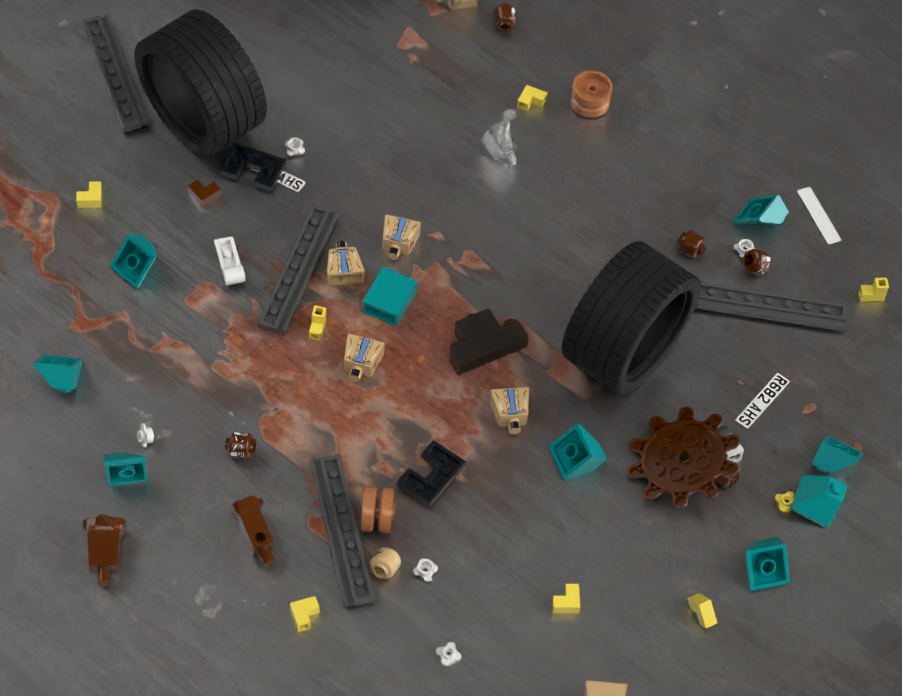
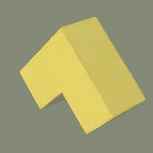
M526 85L517 101V108L526 112L531 104L542 108L547 100V92Z
M101 181L89 182V191H77V208H102Z
M875 278L873 285H861L859 289L860 302L884 301L889 289L887 278Z
M314 305L309 339L321 341L326 325V307Z
M566 584L565 596H553V614H578L580 611L579 584Z
M700 593L687 598L690 609L697 613L701 626L708 628L717 624L711 599Z
M316 596L290 603V611L298 632L310 629L311 622L309 616L319 614Z

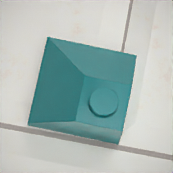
M779 195L754 197L747 202L732 223L734 225H779L785 220L784 218L789 211Z
M128 234L110 267L138 289L157 257L155 246L141 234Z
M43 354L34 362V367L52 388L59 389V392L69 393L77 387L82 365L81 358Z
M579 423L575 424L548 446L565 480L592 472L607 461L600 444Z
M826 436L821 442L812 464L816 465L815 468L821 472H833L858 463L864 452L830 436Z
M112 452L104 455L108 486L149 481L145 456L126 452Z
M802 475L790 510L827 528L843 503L848 486L830 476Z
M779 537L758 540L745 550L750 591L790 583L786 543Z

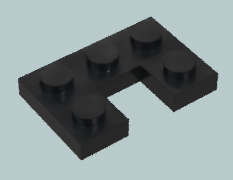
M234 142L219 173L222 176L237 180L244 166L260 171L254 181V186L272 192L286 166V159Z
M434 440L421 453V458L435 467L426 479L408 468L397 481V487L429 508L466 466L465 460Z

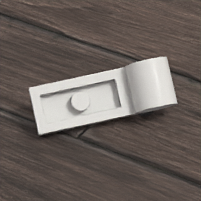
M233 236L214 240L225 285L246 282L244 269L240 263Z

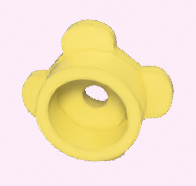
M788 491L786 494H777L775 501L778 502L779 510L790 512L794 493Z

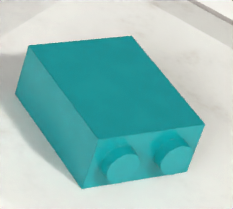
M382 267L362 301V313L397 327L417 294L418 281L401 275L392 269Z

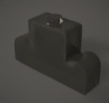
M490 309L469 314L455 322L454 335L458 341L450 345L449 362L456 374L461 375L526 348L529 336L521 323L515 319H508L503 323V326H500Z

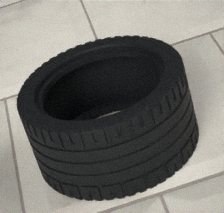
M190 10L137 43L134 50L135 67L149 102L153 105L152 107L156 110L157 115L162 119L168 130L192 152L204 157L212 156L264 122L267 115V100L258 73L239 41L213 15L203 10Z
M636 241L627 245L604 266V269L599 272L598 276L595 277L593 283L590 284L588 290L584 293L582 299H580L563 336L561 349L564 358L618 395L624 396L633 392L655 372L686 328L700 296L701 282L699 278L643 241Z

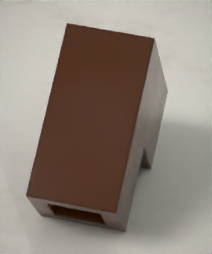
M196 180L188 185V193L201 208L221 197V189L215 182L203 187Z

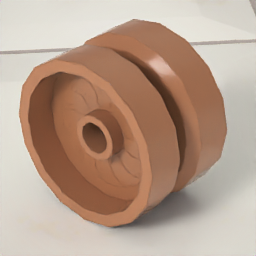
M584 71L578 74L572 85L570 99L572 109L577 114L587 118H596L604 115L610 106L613 88L611 80L605 74L598 71Z
M365 485L361 531L372 532L375 519H378V531L390 534L395 512V488L384 487L381 491L380 500H377L378 490L376 486Z

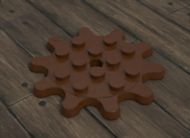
M683 407L679 410L677 420L671 423L664 421L660 416L652 417L649 420V426L653 431L652 435L647 439L634 438L629 442L630 449L635 453H639L641 460L637 464L628 467L627 475L634 480L640 478L648 479L649 484L643 491V495L647 500L654 501L661 494L669 493L673 496L674 506L682 509L686 507L688 497L696 492L703 493L708 499L716 498L719 489L715 485V480L720 476H735L737 474L738 464L728 460L726 454L739 446L740 439L734 434L728 436L718 434V429L723 422L720 414H711L705 421H697L693 417V409ZM682 455L689 456V458L685 461L680 462V460H678L679 457Z

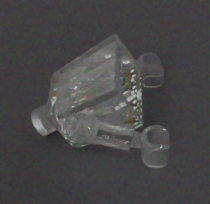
M514 109L504 111L502 115L504 121L502 120L487 129L480 140L497 163L505 160L509 168L519 162L513 154L518 146L509 131L511 126L509 120H514L516 116Z

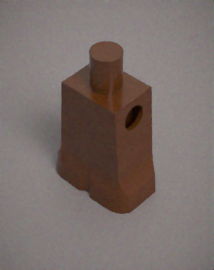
M249 496L232 504L231 517L238 525L252 557L259 556L266 567L275 562L271 552L273 551L274 541L260 511L264 504L263 499Z
M101 514L97 517L83 520V529L88 539L90 573L97 574V585L104 587L110 585V573H118L120 546L122 537L125 534L126 522L123 518Z

